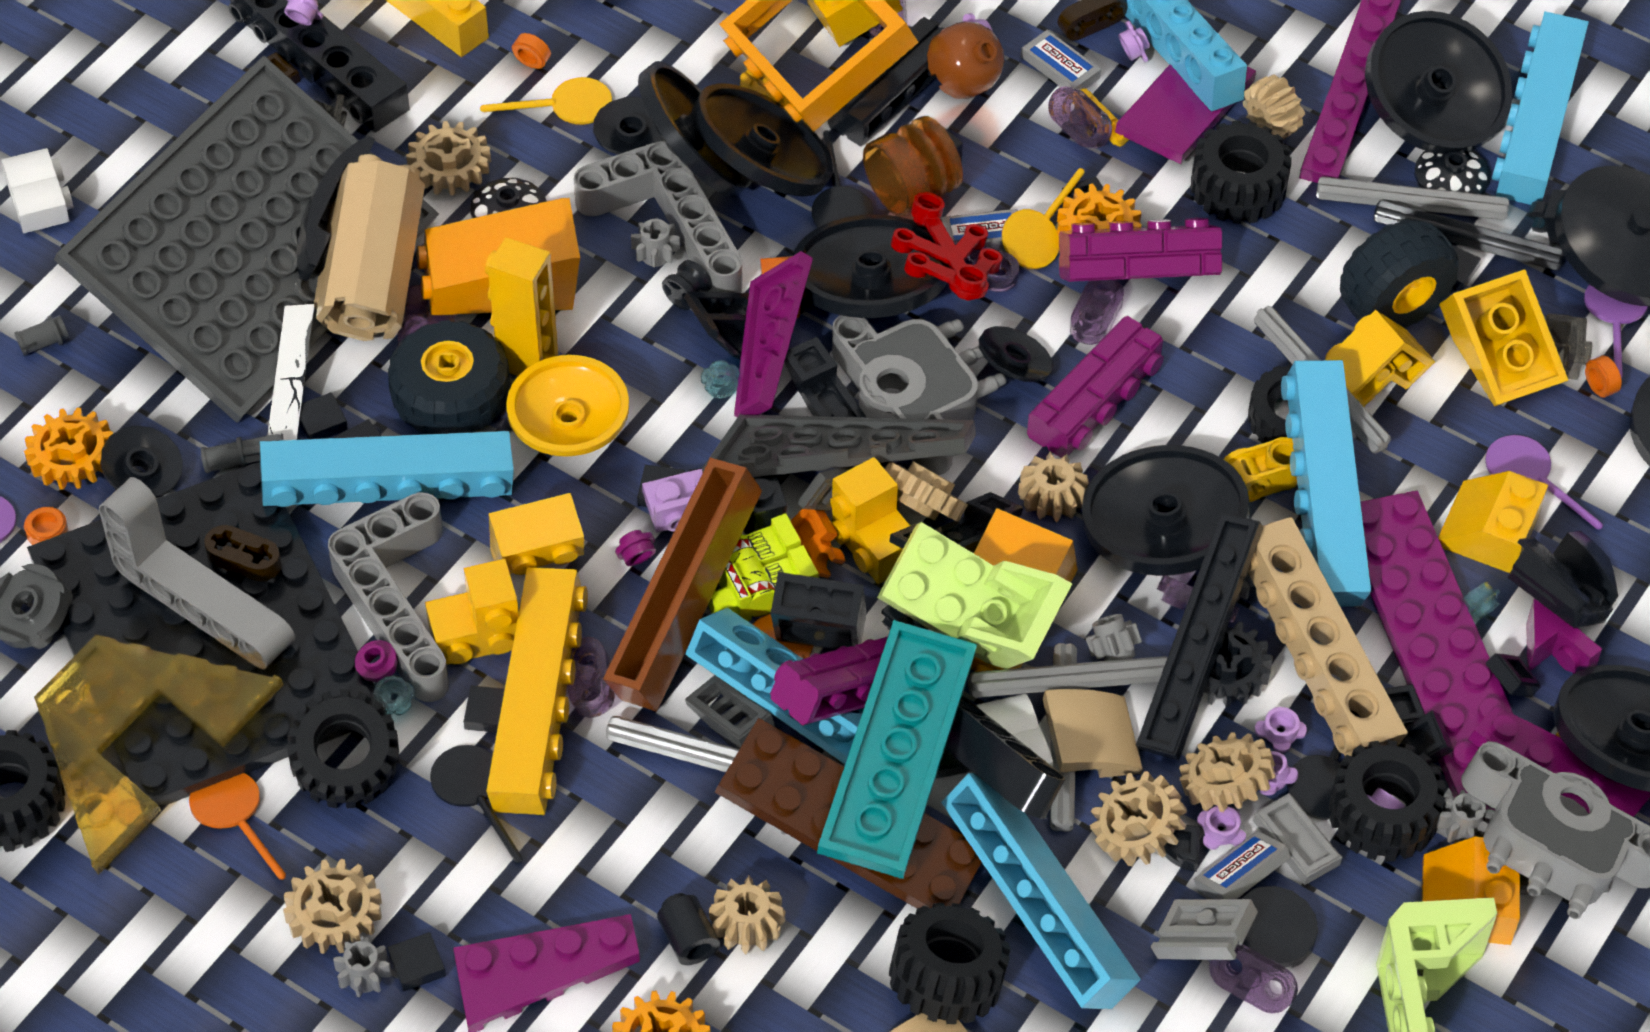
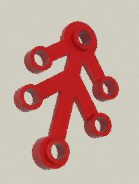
M929 192L918 193L914 197L911 208L913 221L921 227H926L935 243L917 236L913 231L906 228L894 230L891 247L900 253H910L906 259L905 272L916 278H922L929 274L949 283L950 289L959 298L964 300L984 297L989 288L987 275L988 273H997L1003 259L1002 254L995 249H982L985 247L988 231L980 225H968L965 228L963 237L955 245L941 221L945 206L943 199ZM974 249H982L975 265L965 263L966 258ZM928 256L948 264L949 268L931 261Z

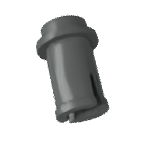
M49 315L47 316L48 320L19 332H14L24 356L54 343H58L59 346L63 345L62 340L69 338L61 316L52 318Z

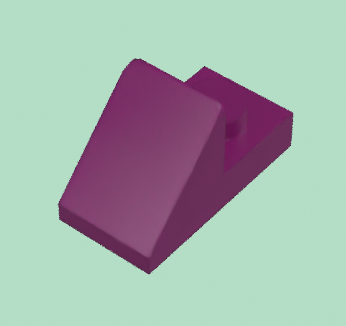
M1533 599L1526 622L1527 668L1531 671L1550 655L1557 659L1562 668L1573 674L1580 670L1597 666L1602 648L1580 629L1573 628L1539 601Z

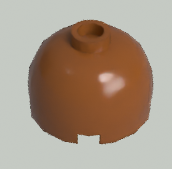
M958 22L942 29L930 41L927 52L928 69L931 76L936 74L942 84L938 87L944 93L956 99H969L992 88L1000 78L1005 62L1004 50L999 38L991 29L977 22Z

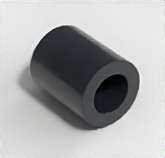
M678 893L668 897L662 903L657 919L680 964L694 965L711 957L718 950L720 942L696 896Z

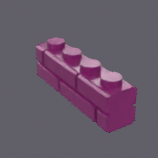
M1208 218L1185 219V226H1171V220H1148L1147 227L1133 228V222L1114 221L1109 222V229L1095 230V223L1071 224V231H1060L1059 275L1061 279L1068 282L1221 275L1222 230L1221 227L1209 225Z
M1124 316L1029 414L1027 428L1029 438L1042 447L1047 446L1049 451L1060 458L1066 454L1069 456L1075 449L1083 450L1090 442L1093 430L1099 424L1105 426L1111 421L1116 412L1117 405L1123 399L1129 401L1135 396L1140 387V381L1146 375L1154 376L1158 372L1164 360V356L1161 355L1163 346L1161 335L1147 327L1144 329L1141 323L1129 316Z
M888 636L876 640L867 639L855 646H841L835 651L824 654L814 653L809 658L801 659L800 661H785L775 673V683L770 692L771 700L784 711L789 709V715L801 725H807L864 708Z

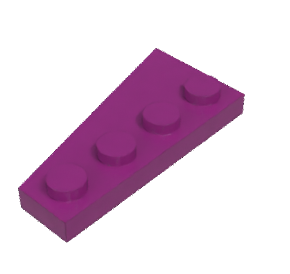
M801 251L750 281L734 416L737 418L740 414L760 415L772 408L813 260L811 256Z
M1496 705L1468 738L1477 747L1486 742L1502 744L1555 774L1568 772L1586 777L1603 791L1608 798L1609 804L1632 817L1636 816L1650 798V792L1615 782L1587 766L1571 752L1560 737ZM1573 793L1560 794L1573 799L1584 807L1588 813L1590 812L1587 803L1578 795Z
M631 914L453 948L468 1032L480 1031L484 1029L483 1024L503 1016L504 1019H508L522 1012L523 1007L543 998L549 1001L564 994V989L584 982L589 984L640 962Z

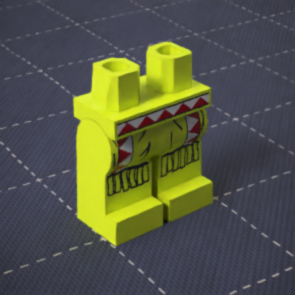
M786 513L772 518L771 526L748 535H741L719 581L721 589L714 591L708 604L712 614L729 608L745 620L751 621L752 616H762L771 613L778 572L819 578L816 567L804 545L801 546V540Z

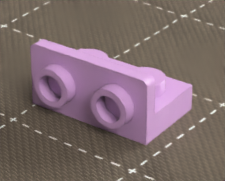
M702 469L642 483V492L656 533L666 530L675 531L700 480Z

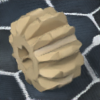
M1275 74L1269 77L1265 76L1244 91L1245 100L1243 101V106L1248 113L1246 118L1250 119L1251 122L1257 123V127L1263 128L1266 126L1272 129V135L1279 134L1285 139L1303 126L1302 117L1305 115V111L1300 106L1302 99L1297 97L1295 87H1290L1286 78H1279Z
M1050 451L1046 456V460L1034 456L1030 466H1024L1021 471V483H1019L1018 494L1020 499L1024 500L1026 512L1037 511L1039 521L1046 515H1049L1057 523L1061 518V514L1073 518L1076 509L1082 508L1083 497L1089 481L1087 475L1082 474L1081 462L1069 464L1070 459L1067 454L1061 459L1054 458Z
M748 875L742 885L730 879L727 884V890L717 889L714 895V904H711L709 908V919L713 923L712 928L717 938H724V945L727 947V950L740 944L742 951L746 955L750 950V945L755 944L764 951L767 947V939L778 941V937L781 934L780 926L785 922V910L781 907L782 897L779 891L770 892V884H768L767 880L757 886L753 885V879Z

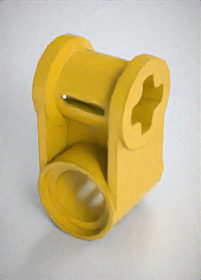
M1280 437L1253 447L1237 449L1223 459L1241 475L1248 490L1249 502L1273 493L1290 490L1297 485V476H1292L1290 472V455L1294 451L1292 438Z

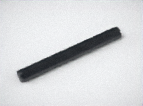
M1379 200L1375 208L1374 221L1377 223L1389 225L1406 219L1427 221L1434 227L1436 226L1451 243L1558 271L1564 259V253L1561 248L1385 200Z

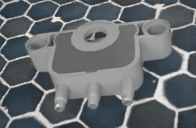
M840 315L833 322L832 354L850 380L860 390L859 407L867 418L973 420L976 414L977 399L998 390L999 387L1007 382L1005 375L1002 373L978 381L968 366L984 357L979 346L957 353L947 339L963 330V323L959 319L946 322L937 327L926 320L912 319L879 334L875 332L865 318ZM953 456L912 459V461L938 475H942L951 468Z
M1486 742L1479 747L1464 770L1461 782L1470 795L1495 808L1483 838L1485 847L1490 853L1486 865L1490 873H1499L1504 865L1529 878L1527 892L1531 896H1539L1542 890L1547 888L1570 901L1567 913L1573 919H1579L1583 912L1586 911L1588 905L1595 903L1615 876L1638 888L1650 887L1649 825L1609 804L1608 798L1603 791L1586 777L1568 772L1555 774L1497 742ZM1573 793L1578 795L1587 803L1590 812L1588 813L1584 807L1573 799L1560 794Z

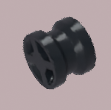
M691 260L683 261L678 266L677 273L668 275L662 282L664 294L675 306L683 310L691 309L684 298L687 292H709L712 288V282L707 272L699 264Z

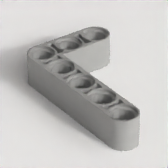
M665 141L655 142L585 165L575 172L573 178L575 205L581 214L592 217L599 216L655 197L669 224L675 225V234L680 237V243L689 259L699 264L709 275L712 282V288L709 292H742L743 274L740 254L693 173L670 151Z
M130 477L99 506V513L115 567L125 578L261 669L267 668L295 640L294 631L283 618L166 540L156 497L142 481Z
M419 492L335 531L328 539V550L334 576L375 638L390 643L398 657L396 670L412 694L421 701L433 702L444 697L449 689L445 656L386 569V567L435 544L442 536L443 526L438 499L429 493Z

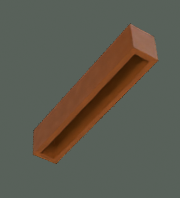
M710 457L603 678L620 700L657 712L689 646L699 619L702 618L762 493L761 488L746 467Z

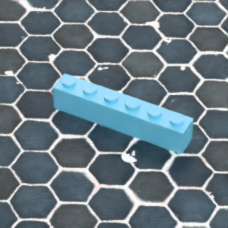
M1544 11L1541 26L1533 25L1528 47L1535 49L1534 52L1526 50L1521 68V73L1528 75L1527 78L1519 77L1514 94V99L1521 100L1520 105L1512 103L1506 124L1513 127V131H1504L1499 150L1500 153L1506 154L1505 159L1497 157L1492 180L1499 181L1496 196L1506 197L1509 200L1529 205L1534 201H1543L1589 21Z
M1343 360L1294 361L1288 374L1282 377L1281 395L1283 400H1288L1289 406L1285 430L1287 437L1292 438L1294 451L1290 455V472L1292 476H1297L1298 490H1296L1294 496V508L1296 514L1301 515L1303 528L1300 529V533L1340 607L1361 606L1371 593Z
M509 431L260 441L263 506L330 505L346 502L372 503L375 501L401 500L419 492L429 493L436 498L444 499L480 496L494 498L502 495H512L514 469Z
M968 773L941 803L1080 1007L1113 1009L1141 980L1027 815L1013 806L975 773Z

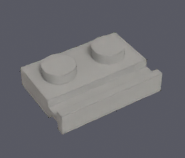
M1175 899L1158 931L1161 937L1158 942L1152 943L1151 949L1157 959L1235 960L1237 956L1234 951L1236 945L1243 944L1258 911L1251 899Z

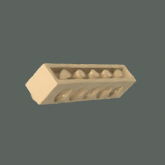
M1289 517L1263 525L1262 533L1247 572L1256 587L1257 598L1260 604L1267 608L1275 623V630L1279 640L1286 644L1294 659V666L1298 676L1305 680L1309 687L1317 712L1328 723L1333 733V741L1337 750L1344 754V756H1352L1353 749L1360 745L1368 749L1369 742L1379 741L1380 745H1387L1388 740L1397 741V746H1399L1408 732L1293 518ZM1294 603L1299 604L1302 608L1297 607ZM1312 638L1318 640L1321 644L1316 643ZM1331 674L1339 677L1341 681L1335 679ZM1351 711L1358 713L1360 717L1355 716Z

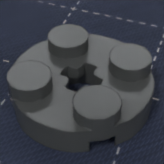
M27 564L21 566L25 570L19 571L15 575L8 572L0 578V640L14 648L34 647L35 649H41L51 642L53 634L62 625L68 608L72 603L73 595L66 588L63 580L49 568L39 564ZM34 599L33 606L28 612L25 613L21 610L24 602L31 603Z

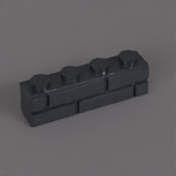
M926 17L921 18L912 27L908 25L919 43L828 119L829 127L842 136L846 135L847 139L860 147L865 145L937 78L936 74L931 76L928 69L927 52L930 41L944 29L943 27L939 28L936 23Z

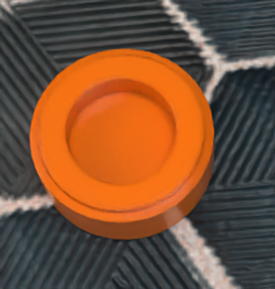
M521 33L512 45L515 57L524 65L534 69L543 68L551 56V50L548 45L539 37L530 33Z
M1601 355L1587 362L1585 375L1590 388L1595 394L1605 398L1620 391L1622 386L1620 372L1616 364L1608 356Z
M41 507L32 511L27 516L24 522V529L28 541L34 545L68 532V525L65 515L59 509Z

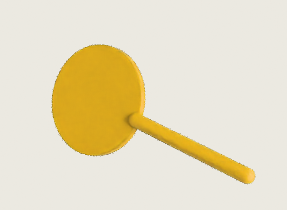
M578 77L561 83L554 90L551 99L486 104L480 106V111L493 112L552 106L555 114L562 120L582 125L594 123V118L598 111L612 101L610 90L602 82L592 78Z
M1079 168L1045 214L1031 209H1022L1014 212L1006 219L1002 228V243L1005 251L1015 263L1027 269H1041L1049 265L1056 258L1059 251V236L1050 219L1063 203V199L1069 195L1084 175L1085 171L1083 168Z

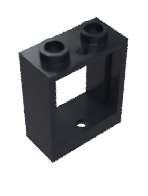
M778 572L771 608V618L777 641L834 650L841 646L850 647L861 644L867 614L864 585ZM817 632H822L825 635L822 640L815 639L814 636Z

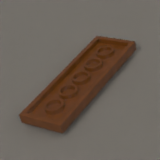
M758 718L718 784L715 793L817 851L844 766ZM924 813L904 879L828 857L916 909L922 906L932 908L933 903H943L945 906H951L952 903L959 904L981 864V860L964 835Z

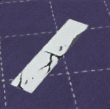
M314 304L291 305L284 308L267 434H280L283 440H297Z

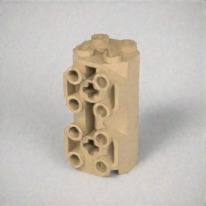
M365 154L358 157V162L349 163L340 177L337 198L330 207L326 230L331 236L329 238L325 268L318 277L314 307L317 310L316 319L334 334L361 341H370L378 333L384 332L383 339H392L402 327L425 184L419 179L420 171L414 166H399L384 162L375 155Z

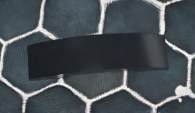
M367 136L345 150L330 166L307 204L299 227L296 253L299 278L306 282L315 270L331 236L330 233L317 226L334 189L347 165L358 162L360 155L369 154L375 141L374 138Z
M818 337L787 351L784 363L813 416L867 418L837 376V364ZM884 462V463H880V464H881L882 466H884V465H887L888 462Z
M989 492L967 501L966 504L968 505L964 511V517L960 518L959 521L950 522L934 530L974 553L996 508L1020 517L1023 507ZM916 524L890 534L889 542L903 549Z

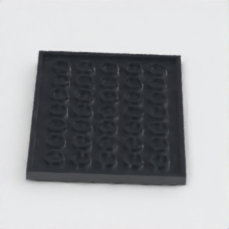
M260 461L156 500L168 542L283 618L294 631L295 640L265 669L256 667L125 578L112 561L102 520L27 547L32 563L43 565L53 571L63 580L66 588L73 595L72 603L60 627L143 814L186 798L192 792L242 773L247 774L287 758V746L289 744L287 736L289 727H294L293 718L298 711L302 713L306 711L305 704L312 698L316 703L322 701V693L331 691L332 697L340 696V689L350 690V695L353 697H357L359 692L365 693L369 697V702L374 703L376 700L384 706V713L387 715L386 707L373 681L362 678L355 668V657L358 651L287 508L263 506ZM230 525L269 539L279 548L282 564L281 570L276 577L260 582L217 567L207 558L204 543L206 534L216 526ZM228 542L225 546L232 547V543ZM217 545V549L222 550L223 547ZM264 556V558H263L262 560H268V561H269V557H268V556ZM254 559L255 564H259L261 561ZM334 731L327 735L321 741L320 744H323L325 742H328L330 740H333L335 738H338L353 731Z

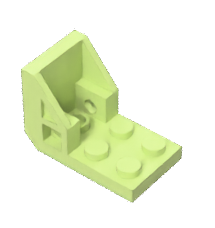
M920 522L913 529L877 598L933 632L977 644L975 657L985 663L1008 669L1034 659L1072 583L1056 574L1008 561H1002L993 566Z
M1494 898L1404 902L1388 920L1376 962L1388 1032H1435L1432 1017L1425 1016L1423 1004H1426L1427 1001H1437L1483 958L1497 916ZM1417 970L1421 972L1422 976H1418Z

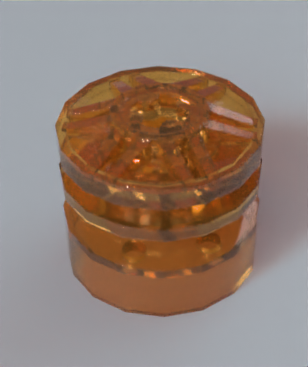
M920 116L914 119L911 124L901 126L897 133H887L867 143L863 149V163L870 185L880 202L896 216H906L911 213L914 197L918 193L929 192L943 197L945 193L958 189L963 182L961 159L953 141L946 130L929 116Z

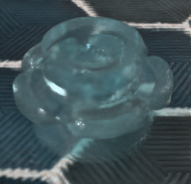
M718 360L712 362L709 368H705L702 371L701 383L705 384L704 388L711 396L720 399L727 398L736 392L738 387L737 379L740 372L734 364L728 365V362Z
M1484 582L1469 592L1461 601L1468 607L1467 612L1471 616L1475 613L1479 619H1482L1500 605L1495 599L1500 595V590H1494L1488 582Z
M386 676L376 684L374 698L384 706V709L387 711L385 712L386 715L390 713V715L396 714L400 716L411 708V700L415 698V689L410 682H405L402 677ZM393 694H398L396 700H391Z

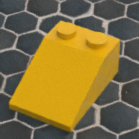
M1525 269L1453 293L1439 304L1455 345L1494 407L1568 381Z

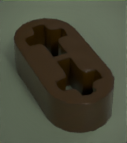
M1081 0L1065 8L1059 15L1057 23L1068 39L1076 41L1119 22L1127 12V3L1124 0Z
M230 525L216 526L205 536L204 543L207 558L217 567L260 582L276 577L281 570L282 564L279 548L269 539ZM228 542L232 543V547L225 545ZM217 545L222 546V550H218ZM264 556H268V557H269V561H268V560H262V559L264 558ZM254 559L261 560L259 564L254 563Z

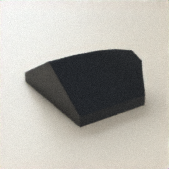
M687 292L684 298L707 334L730 355L741 360L749 293Z

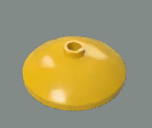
M559 355L534 363L515 379L507 396V416L514 433L529 447L554 456L584 455L604 447L621 432L629 414V395L621 377L603 362L580 355Z

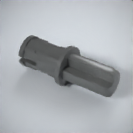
M280 434L247 440L237 437V442L208 448L202 447L201 457L206 473H210L211 471L237 466L245 467L248 464L260 461V441H281L283 439Z

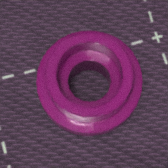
M631 531L620 538V545L616 548L615 554L618 559L624 560L626 566L638 565L655 554L656 549L653 545L655 538L651 532Z
M382 640L371 641L358 651L355 657V668L365 680L383 682L395 673L398 657L390 643ZM380 656L377 662L370 663L375 657Z

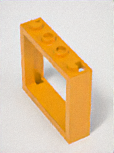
M747 0L719 24L728 36L723 42L737 58L743 54L747 58L743 64L757 80L763 76L767 80L763 86L777 102L783 98L788 103L783 108L796 122L802 119L813 132L919 43L906 22L885 0H858L884 30L802 99L748 40L752 34L792 0Z

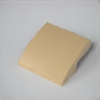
M1084 689L1045 690L1043 703L1060 773L1097 769L1099 778L1124 776L1128 773H1132V775L1142 774L1143 768L1124 696Z

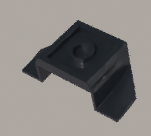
M1582 531L1567 532L1553 554L1534 537L1518 540L1517 543L1524 550L1514 563L1508 579L1573 628L1604 623L1613 610L1612 605L1618 598L1617 584L1610 558L1591 538Z

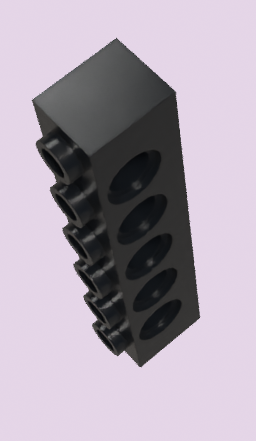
M230 0L229 10L237 22L245 23L253 30L261 42L270 44L288 63L291 62L301 70L307 81L310 83L315 82L320 86L329 99L334 103L339 102L345 107L356 122L364 123L376 133L410 110L407 84L324 15L321 20L314 19L312 24L307 26L293 21L284 13L288 4L287 0Z

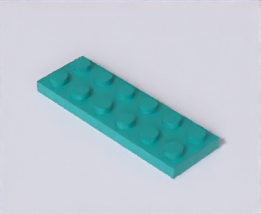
M893 620L818 844L817 854L904 879L972 666L977 644Z

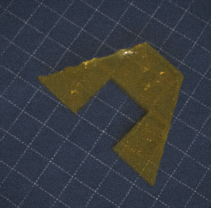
M95 635L34 696L50 745L55 754L68 798L72 804L78 827L81 830L90 856L91 865L97 874H100L161 811L157 803L101 755L110 744L162 694L224 747L284 685L279 676L273 675L272 678L238 670L236 666L215 665L205 659L179 653L171 655L151 650L148 646L135 643L123 644L113 638Z

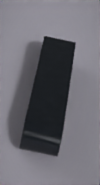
M962 695L945 750L1013 806L1039 819L1046 818L1065 781V777Z

